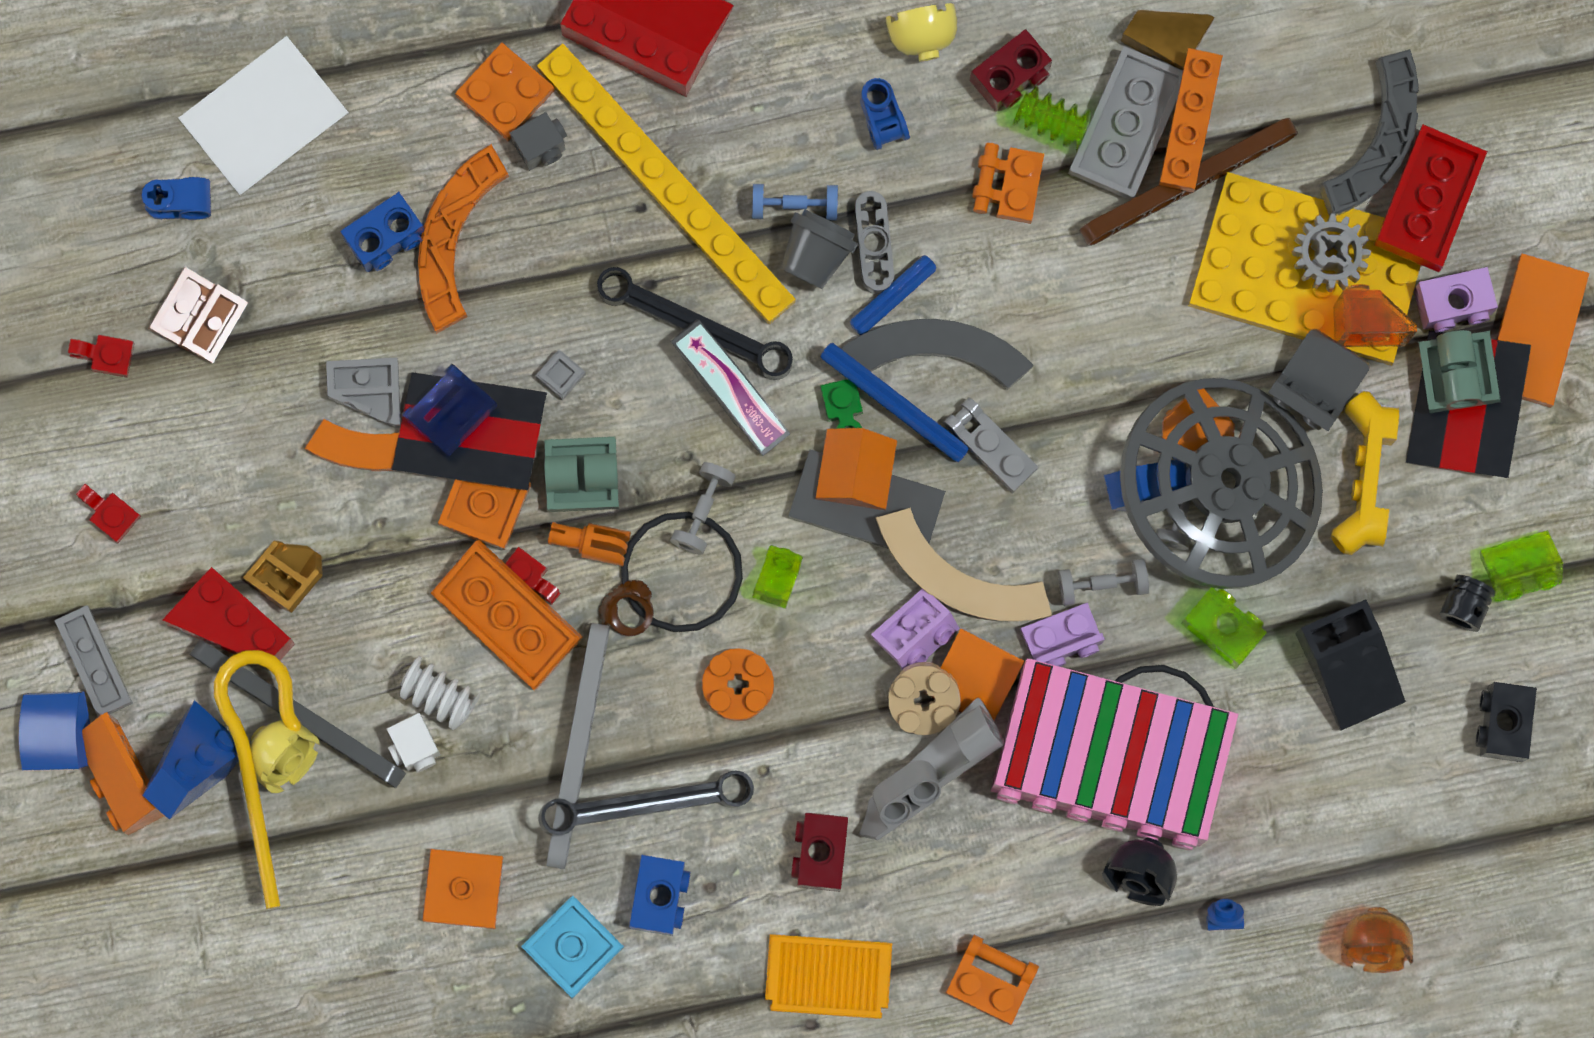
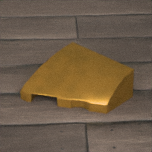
M1138 10L1124 31L1121 42L1147 56L1152 57L1154 55L1168 64L1183 70L1188 48L1196 49L1215 17L1209 14Z

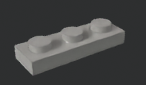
M86 605L54 620L97 716L99 717L106 712L112 714L133 704L90 607Z

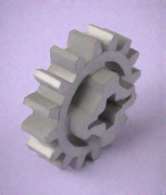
M1331 213L1327 222H1324L1323 218L1319 215L1314 220L1315 227L1307 222L1302 228L1306 235L1297 234L1294 240L1297 244L1301 245L1295 247L1292 251L1293 256L1300 257V260L1295 263L1294 267L1295 269H1305L1306 272L1302 277L1303 281L1311 277L1315 279L1313 286L1315 289L1321 283H1325L1327 291L1332 292L1335 284L1338 283L1339 287L1345 290L1348 287V279L1356 283L1360 279L1357 271L1365 272L1368 264L1362 260L1368 258L1371 254V250L1362 248L1369 240L1368 236L1358 237L1357 233L1361 226L1358 224L1350 228L1348 226L1349 217L1347 216L1340 223L1336 222L1334 213ZM1326 231L1337 232L1340 235H1328ZM1309 243L1312 244L1311 248L1315 251V259L1312 262L1308 253ZM1350 244L1354 250L1353 263L1351 262L1352 258L1348 255V246ZM1333 248L1337 250L1336 256L1332 255L1329 258L1325 255L1326 250L1329 251ZM1322 271H1335L1337 274H1326Z

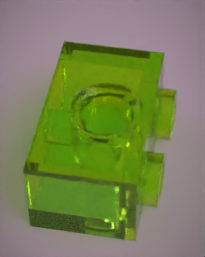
M1211 587L1181 624L1234 669H1237L1267 632L1262 628L1264 623L1250 611L1243 613L1234 605L1236 600L1230 593L1224 589L1217 591ZM1218 618H1230L1235 624V631L1231 634L1222 633L1217 626Z

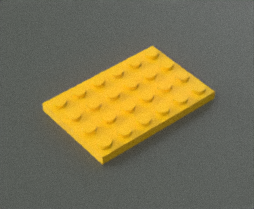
M1227 172L1188 307L1304 340L1310 330L1318 329L1358 356L1392 366L1421 265L1374 246L1384 217L1357 209H1352L1336 216V222L1340 223L1346 216L1349 217L1348 226L1350 228L1359 224L1361 228L1357 233L1358 237L1368 236L1369 240L1362 246L1363 249L1371 250L1370 256L1362 259L1368 264L1365 272L1357 271L1360 279L1356 283L1348 279V287L1345 290H1342L1338 283L1335 284L1332 292L1327 291L1325 283H1321L1315 289L1313 288L1315 279L1311 277L1303 281L1302 277L1306 272L1305 269H1295L1294 265L1300 260V257L1293 256L1292 251L1295 247L1301 246L1294 240L1297 234L1306 235L1302 228L1307 222L1315 227L1314 220L1319 215L1323 218L1324 222L1328 221L1329 214L1324 200ZM1326 231L1328 235H1340L1337 232ZM1309 243L1308 253L1312 262L1315 259V251L1311 248L1312 244ZM1350 244L1348 246V255L1352 258L1351 262L1353 263L1354 250ZM1333 248L1329 251L1326 250L1325 255L1330 258L1332 255L1336 256L1338 252ZM1322 271L1326 274H1337L1335 271Z

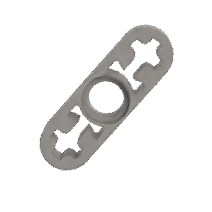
M867 191L862 193L855 203L862 283L869 292L880 294L894 281L887 204L880 193ZM869 200L873 201L874 206H880L881 208L876 210L875 225L869 226L868 212L861 211V208L866 207V202ZM862 224L867 225L868 227L863 229ZM879 234L882 236L885 242L884 247L877 252L868 250L864 244V240L868 235ZM887 257V261L880 260L881 274L888 275V277L883 279L882 285H876L874 279L868 278V276H872L874 273V262L866 263L865 259L878 260Z

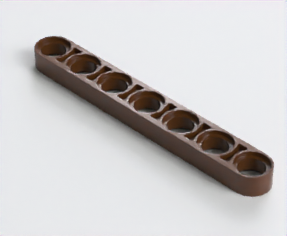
M1290 117L1276 122L1201 162L1194 192L1225 176L1227 172H1232L1297 136L1298 131ZM1158 185L1090 221L1080 228L1079 231L1088 246L1095 245L1193 192Z

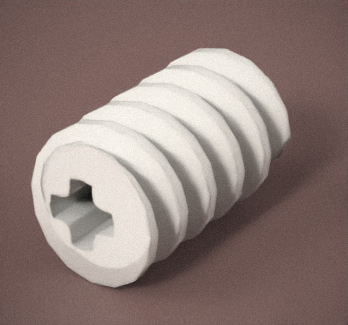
M418 656L402 679L400 697L406 700L414 694L413 706L417 708L426 702L424 709L426 714L430 715L438 709L437 720L441 723L450 717L449 728L452 730L457 729L465 722L474 709L480 693L470 700L468 698L470 693L469 686H466L460 692L456 691L458 679L455 678L446 685L444 683L446 672L442 671L436 677H433L434 665L430 663L422 670L420 668L422 657Z

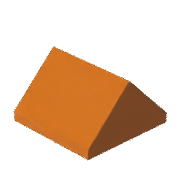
M865 428L827 429L816 499L886 511L897 440Z

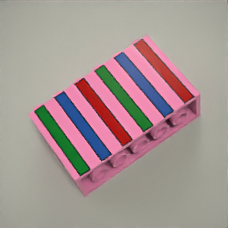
M1027 658L1021 670L1003 740L1004 746L1001 748L990 792L998 793L997 799L1011 804H1018L1020 800L1032 802V809L1052 814L1053 810L1058 809L1068 812L1067 818L1087 823L1088 819L1092 818L1103 821L1101 827L1109 830L1123 832V829L1130 828L1138 830L1136 836L1140 838H1152L1158 841V838L1164 837L1172 839V846L1193 850V847H1200L1208 840L1238 713Z

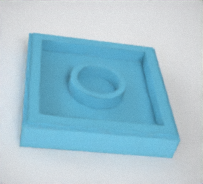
M574 896L570 897L521 946L572 999L624 948Z

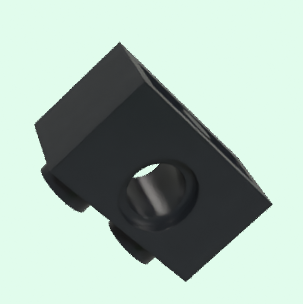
M1493 682L1488 686L1487 690L1482 691L1480 711L1485 712L1483 726H1478L1476 733V747H1481L1480 757L1524 762L1529 759L1536 687ZM1499 713H1506L1511 717L1513 726L1510 731H1505L1498 726L1497 715Z

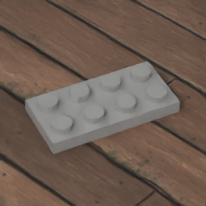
M1124 46L1068 174L1129 200L1135 198L1177 101L1183 70Z

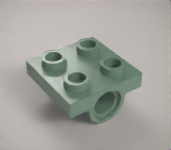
M1466 330L1451 331L1437 336L1435 340L1419 342L1429 413L1501 402L1490 331L1473 334Z
M616 436L544 440L548 512L619 509Z

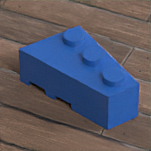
M195 700L175 728L173 736L165 748L163 756L142 795L169 820L227 777L238 762L235 744L230 731Z

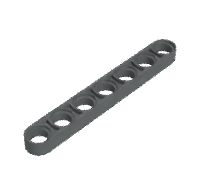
M202 640L198 641L190 653L193 658L216 673L229 659V657ZM244 667L239 668L231 676L230 682L280 714L277 688ZM293 699L294 713L301 725L306 727L318 739L394 788L398 787L406 775L403 770Z

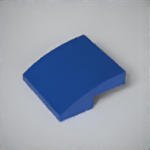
M85 691L27 693L23 695L19 718V750L22 770L80 769L88 766L82 730L90 724Z

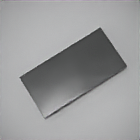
M809 450L788 518L888 549L875 517L911 508L916 524L928 544L930 543L946 491L892 475L886 511L817 500L816 492L823 453Z

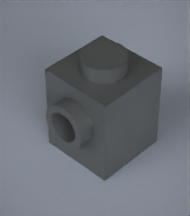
M547 112L510 132L511 142L529 171L542 163L544 166H548L562 157L561 152L566 150L563 139L567 137V134L557 118L551 120Z

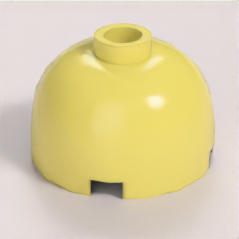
M946 3V11L942 9L937 10L936 5L899 12L897 13V21L892 16L886 17L888 33L892 43L898 51L905 55H918L919 62L939 58V51L949 47L956 35L957 16L954 4Z
M282 720L258 728L253 733L250 744L257 781L271 793L285 791L280 786L288 781L292 785L296 784L309 771L316 760L318 752L313 748L315 743L319 744V739L303 725H301L300 731L288 729Z

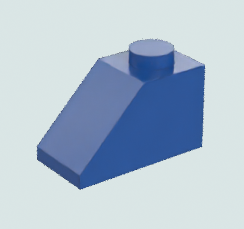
M1171 460L1170 464L1172 491L1186 487L1187 467L1185 463L1178 460ZM1158 463L1136 466L1137 491L1141 503L1161 496L1157 477ZM1120 471L1104 475L1112 510L1126 512L1122 498Z

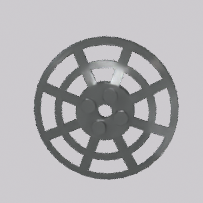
M1203 378L1185 382L1166 391L1150 403L1136 419L1127 436L1121 459L1120 481L1122 498L1128 518L1137 536L1148 551L1166 568L1180 577L1202 586L1218 589H1241L1254 586L1281 574L1296 562L1308 547L1316 531L1322 509L1323 487L1321 469L1315 450L1305 430L1292 413L1275 403L1273 397L1261 389L1240 381L1224 378ZM1219 387L1240 390L1251 395L1248 410L1245 411L1228 406L1207 408L1197 390ZM1184 395L1194 413L1178 423L1167 439L1147 433L1146 430L1150 422L1160 410L1175 398ZM1264 403L1270 406L1287 422L1298 437L1302 447L1289 451L1280 435L1267 422L1261 419ZM1230 417L1244 421L1239 438L1221 436L1213 418ZM1199 423L1208 442L1200 446L1195 452L1178 445L1177 443L1185 432ZM1257 428L1272 441L1280 454L1264 459L1259 450L1252 445ZM1140 446L1160 453L1157 477L1161 496L1143 503L1140 502L1136 481L1137 455ZM1172 458L1187 464L1186 487L1172 491L1170 481ZM1308 460L1312 473L1314 491L1311 517L1295 507L1298 494L1295 464ZM1284 467L1287 472L1288 481L1286 500L1270 491V472ZM1223 471L1233 474L1236 482L1233 489L1223 484L1221 479ZM1192 500L1195 506L1207 516L1201 531L1188 521L1180 510L1179 504ZM1265 504L1281 515L1268 531L1259 536L1253 515ZM1167 510L1176 526L1195 542L1186 561L1178 557L1161 541L1152 529L1147 516ZM1289 520L1305 531L1301 540L1286 557L1277 564L1267 568L1262 547L1279 536ZM1221 522H1240L1245 541L1228 542L1214 537ZM1208 549L1227 554L1249 552L1253 573L1227 576L1210 573L1199 567Z

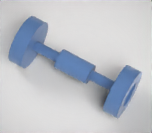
M753 184L752 219H763V205H783V209H807V206H826V219L837 221L838 185H827L826 199H807V195H783V198H763L764 184Z

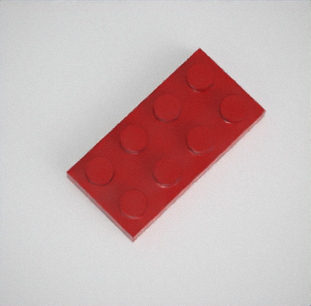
M1422 124L1374 246L1439 273L1444 266L1488 151Z

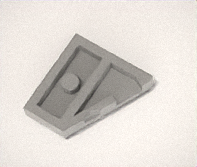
M397 357L326 361L327 396L329 399L391 426L401 427L399 361Z

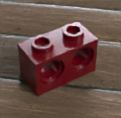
M1025 29L971 71L969 81L995 112L1003 106L1009 109L1023 97L1022 91L1030 85L1034 88L1038 87L1050 76L1048 71L1051 68L1052 59ZM1023 56H1028L1035 61L1036 65L1033 68L1025 69L1018 64L1017 60ZM1000 77L1005 79L1009 86L1004 90H997L992 87L990 81Z

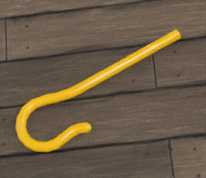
M245 650L231 656L219 668L214 680V700L235 744L266 909H271L281 905L250 743L242 722L228 696V683L231 676L239 668L249 664H258L268 668L275 675L278 683L279 712L284 725L292 731H300L301 723L294 713L293 684L287 667L276 656L262 650Z

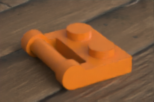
M974 934L945 994L1012 1025L1038 971L1039 965L1030 961L1026 964L983 943L984 939ZM977 955L1020 976L1021 979L1018 986L1016 987L973 966L972 963L975 956Z

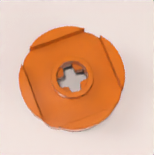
M729 649L716 655L710 661L703 674L702 690L706 702L718 715L731 721H746L757 716L768 705L774 691V679L772 671L763 657L747 649ZM735 675H741L742 680L749 683V687L743 688L742 694L739 695L734 694V688H728L727 685L728 681L734 680Z

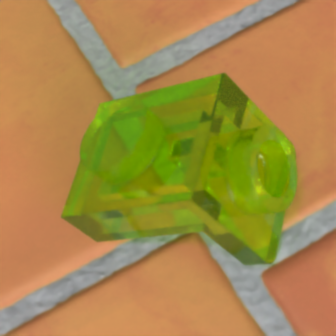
M770 545L752 598L786 609L799 574L803 556L787 548Z

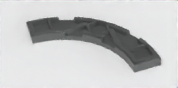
M1410 49L1381 57L1375 61L1382 92L1381 115L1378 127L1368 149L1353 167L1333 179L1322 182L1318 186L1329 216L1331 213H1334L1335 216L1344 214L1361 205L1377 193L1400 167L1409 150L1418 120L1417 93L1419 92L1416 66Z
M914 319L884 325L862 334L841 348L870 372L883 365L897 361V359L909 356L952 357L968 362L970 365L984 371L998 381L1006 390L1012 387L1034 366L1020 351L992 333L972 325L942 319Z

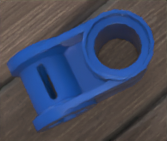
M880 78L867 81L862 89L860 103L874 148L876 150L882 149L883 144L901 138L904 141L909 140V130L891 85L886 80ZM878 90L884 93L886 100L882 104L876 105L868 100L867 95L871 91Z
M202 177L156 179L148 182L142 189L141 196L145 209L155 219L184 218L199 220L211 216L209 179ZM162 194L164 198L161 204L155 205L154 201H156L157 195Z

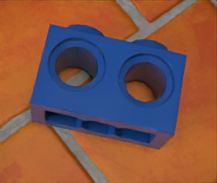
M398 192L340 232L344 241L368 273L373 269L380 271L393 261L392 256L402 249L407 252L422 242L421 237L425 230L403 196ZM397 219H406L409 222L408 228L403 232L392 231L390 229L391 224ZM369 238H375L380 241L379 247L373 252H365L361 249L362 243Z

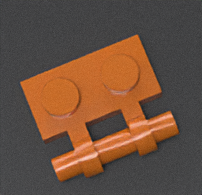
M986 143L984 155L979 157L978 168L981 171L978 185L974 186L972 197L975 199L973 211L979 214H987L989 202L999 204L997 218L1031 224L1044 153L1010 147L1008 159L1002 160L997 158L999 145ZM994 172L1005 174L1002 191L992 188Z

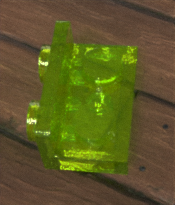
M1548 530L1480 550V559L1493 585V589L1496 591L1493 597L1495 602L1516 600L1524 594L1538 590H1550L1562 583L1564 563Z

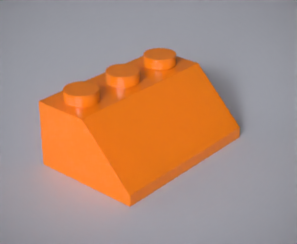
M108 712L100 715L82 730L87 763L95 777L90 780V783L99 799L106 798L111 808L106 814L116 831L122 829L129 836L165 815L142 796L149 783V779L120 723Z

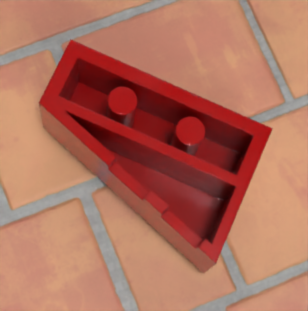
M212 567L162 619L167 626L224 649L234 655L245 650H262L281 660L295 645L286 633Z

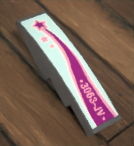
M697 319L670 340L709 394L718 401L733 423L742 430L760 455L764 456L790 435L770 406L700 320Z

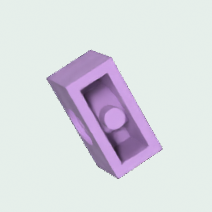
M1488 267L1421 281L1414 288L1423 330L1434 328L1435 332H1443L1455 328V323L1467 320L1469 325L1480 324L1490 320L1489 315H1492L1498 308ZM1448 296H1460L1464 301V308H1453L1449 304Z

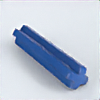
M926 255L917 260L887 289L881 292L851 319L850 325L859 335L867 333L936 271L935 263Z

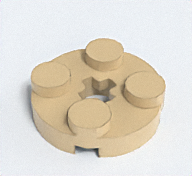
M918 662L911 664L900 672L889 688V709L894 720L905 732L917 735L938 733L956 719L960 708L958 684L951 674L949 675L947 671L934 663ZM927 690L928 696L935 697L934 701L929 702L927 707H922L920 703H915L914 701L915 698L920 696V691Z

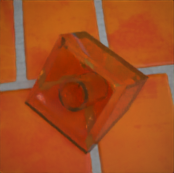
M1358 284L1348 286V290H1343L1333 305L1334 338L1338 344L1344 347L1406 346L1417 332V324L1380 290H1369V285Z

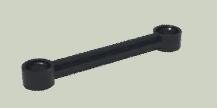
M608 268L598 278L599 296L608 305L620 306L627 303L683 330L698 319L722 348L756 363L759 372L769 380L783 379L792 369L793 356L791 350L781 342L773 341L764 345L633 284L630 274L622 268ZM610 276H622L627 280L628 288L623 296L611 298L603 291L602 284ZM768 351H783L788 357L787 367L781 372H769L762 363V357Z
M735 770L723 774L717 781L577 804H572L565 799H554L547 802L540 809L538 821L541 829L546 834L562 836L569 833L577 825L721 803L728 808H737L750 801L754 793V785L746 773ZM728 777H739L745 783L746 793L739 802H732L723 794L722 784ZM560 804L568 809L570 822L565 829L554 830L547 824L545 813L550 806Z

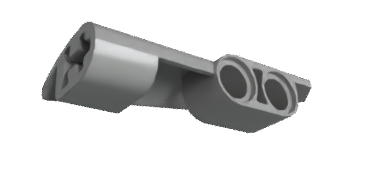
M976 698L905 767L875 787L873 797L869 799L866 817L859 833L862 837L874 840L881 839L934 803L939 798L943 786L1004 746L1001 734L981 699Z

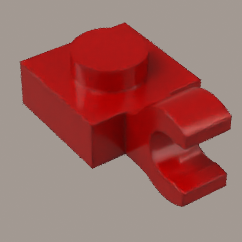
M98 335L96 345L70 339L68 353L72 358L93 361L91 367L93 372L128 378L135 343L131 340Z
M84 484L76 494L79 499L95 511L89 520L117 543L123 539L141 517L140 514L113 492L104 500L88 485Z
M518 547L505 564L538 595L553 605L561 593L553 584L542 578L548 571L547 568Z

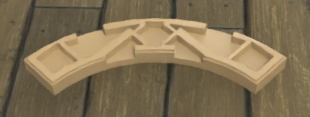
M911 508L875 517L889 551L901 568L918 586L928 594L933 595L940 602L961 612L997 621H1026L1052 616L1043 581L1023 585H999L975 579L948 564L934 551L916 524Z

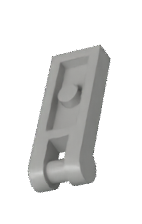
M968 397L961 404L962 409L955 416L951 414L943 423L956 438L968 446V450L1013 494L1038 469V466L983 412L973 399ZM971 419L979 425L972 433L964 427Z

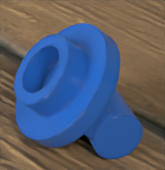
M1221 899L1212 903L1207 911V931L1244 929V910L1242 906L1230 899Z

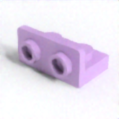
M921 589L871 635L903 670L911 664L926 662L928 657L941 645L951 641L954 634L959 630V626L951 612L933 595Z
M1088 603L1020 629L1032 660L1059 667L1066 664L1064 658L1077 653L1081 659L1099 652L1098 645H1101L1105 640L1103 634L1099 633Z

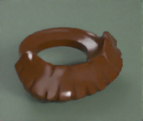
M632 580V582L627 581L624 584H620L617 589H613V592H609L608 597L603 599V605H600L599 613L602 614L600 616L602 624L612 626L616 632L625 636H636L646 631L654 617L653 605L650 602L652 593L649 587H647L648 585L641 580ZM630 597L640 602L646 611L645 621L637 627L624 625L618 616L617 604L619 600Z

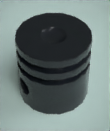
M1457 574L1454 579L1456 583H1453L1451 586L1453 591H1449L1439 615L1453 625L1478 632L1489 609L1487 605L1491 604V597H1494L1496 591L1484 582Z

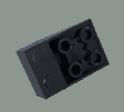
M1366 599L1301 627L1295 633L1340 731L1406 702L1382 632Z

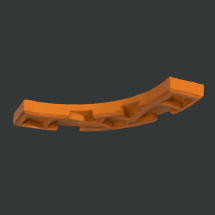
M492 144L476 153L456 171V174L449 180L444 189L439 192L424 225L425 231L422 233L418 258L419 282L422 299L436 334L467 318L457 292L454 269L455 252L463 225L483 196L498 183L509 177Z
M323 419L305 447V450L339 466L371 471H396L392 470L399 432L392 434L361 433L348 430Z

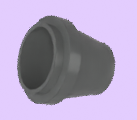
M804 209L802 215L795 212L790 221L793 223V227L780 269L823 289L850 252L854 253L858 243L853 241L854 233Z

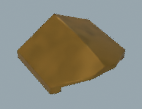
M273 541L243 579L278 607L292 613L323 576L322 556L308 546Z

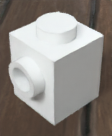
M420 713L387 728L394 743L388 749L397 766L404 763L408 771L415 768L418 773L436 764L434 758L441 754Z

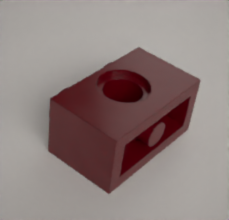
M805 813L804 821H797L795 842L802 843L800 857H793L791 878L798 879L797 888L841 891L848 817ZM814 843H823L829 848L830 855L826 860L818 862L810 857L809 848Z

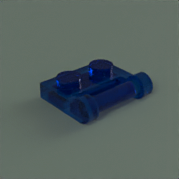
M453 364L446 368L444 371L446 375L413 409L409 407L402 414L408 423L419 430L448 457L497 407V403ZM455 385L460 386L461 389L427 422L424 417Z

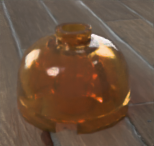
M1382 907L1369 908L1367 912L1352 918L1343 930L1341 961L1353 968V962L1366 964L1363 967V971L1370 973H1388L1404 969L1405 961H1409L1410 965L1413 962L1412 932L1400 917L1390 913L1387 909Z

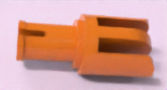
M552 522V530L548 538L549 545L554 544L577 549L579 554H582L581 557L618 566L624 565L625 558L622 555H625L628 545L626 542L630 539V531L592 523L581 529Z

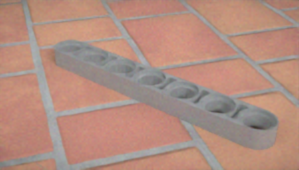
M597 623L591 624L558 798L565 799L572 804H577L610 631V626ZM557 804L553 829L563 830L570 822V813L566 807ZM573 829L562 836H551L547 858L548 867L565 869Z

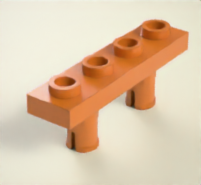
M1191 48L1187 50L1159 182L1161 186L1194 193L1223 55Z

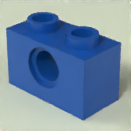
M641 855L630 929L673 936L674 928H682L685 907H679L678 904L680 892H688L691 874L690 871H684L685 862ZM657 887H666L672 894L671 900L664 906L655 905L650 899L651 892Z

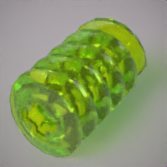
M1035 86L1029 94L1025 93L1012 125L1015 126L1022 119H1025L1024 130L1029 131L1037 124L1038 136L1041 137L1050 130V141L1055 142L1063 135V147H1069L1075 140L1077 152L1091 121V109L1087 108L1079 116L1077 115V103H1074L1068 110H1065V98L1061 97L1053 105L1052 93L1048 92L1042 99H1039V87Z

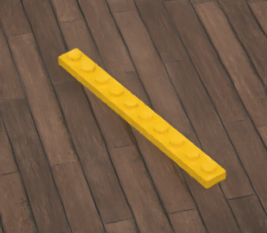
M563 43L536 65L537 70L554 86L556 91L769 325L796 302L794 296Z

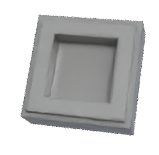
M558 350L536 374V378L560 399L564 400L586 375V372L561 350Z

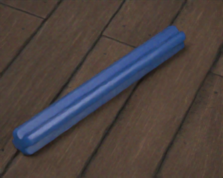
M830 343L821 353L820 357L823 361L952 460L959 462L966 455L969 449L967 445L837 345Z

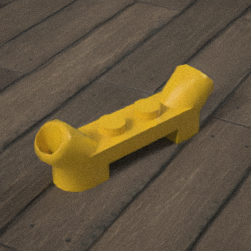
M1368 391L1361 392L1345 406V413L1364 436L1363 445L1357 446L1355 466H1361L1359 480L1354 479L1351 500L1357 501L1356 512L1332 529L1331 539L1335 546L1343 554L1353 555L1365 544L1383 547L1388 527L1389 509L1378 508L1375 505L1382 445L1392 446L1397 440L1399 408L1381 406Z

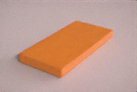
M1522 253L1518 259L1496 340L1531 345L1522 399L1551 408L1555 402L1590 273Z
M480 540L474 542L431 592L440 603L533 690L541 686L583 638L580 633Z

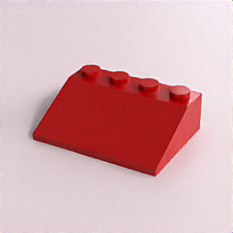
M573 0L560 25L562 36L687 97L734 5L725 0Z

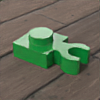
M848 379L820 385L828 422L838 420L839 424L836 429L862 428L861 424L854 420V416L863 414L857 386Z

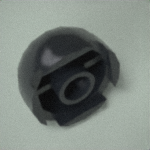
M1145 838L1144 840L1135 839L1123 842L1115 848L1105 865L1102 876L1104 881L1114 891L1118 892L1119 887L1129 891L1128 899L1145 905L1161 906L1164 905L1166 899L1167 901L1170 900L1177 881V868L1175 861L1164 849V845L1161 842L1152 838Z

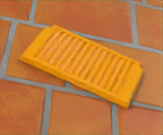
M770 934L765 1000H772L770 1010L777 1012L881 1019V1008L888 1009L892 943Z

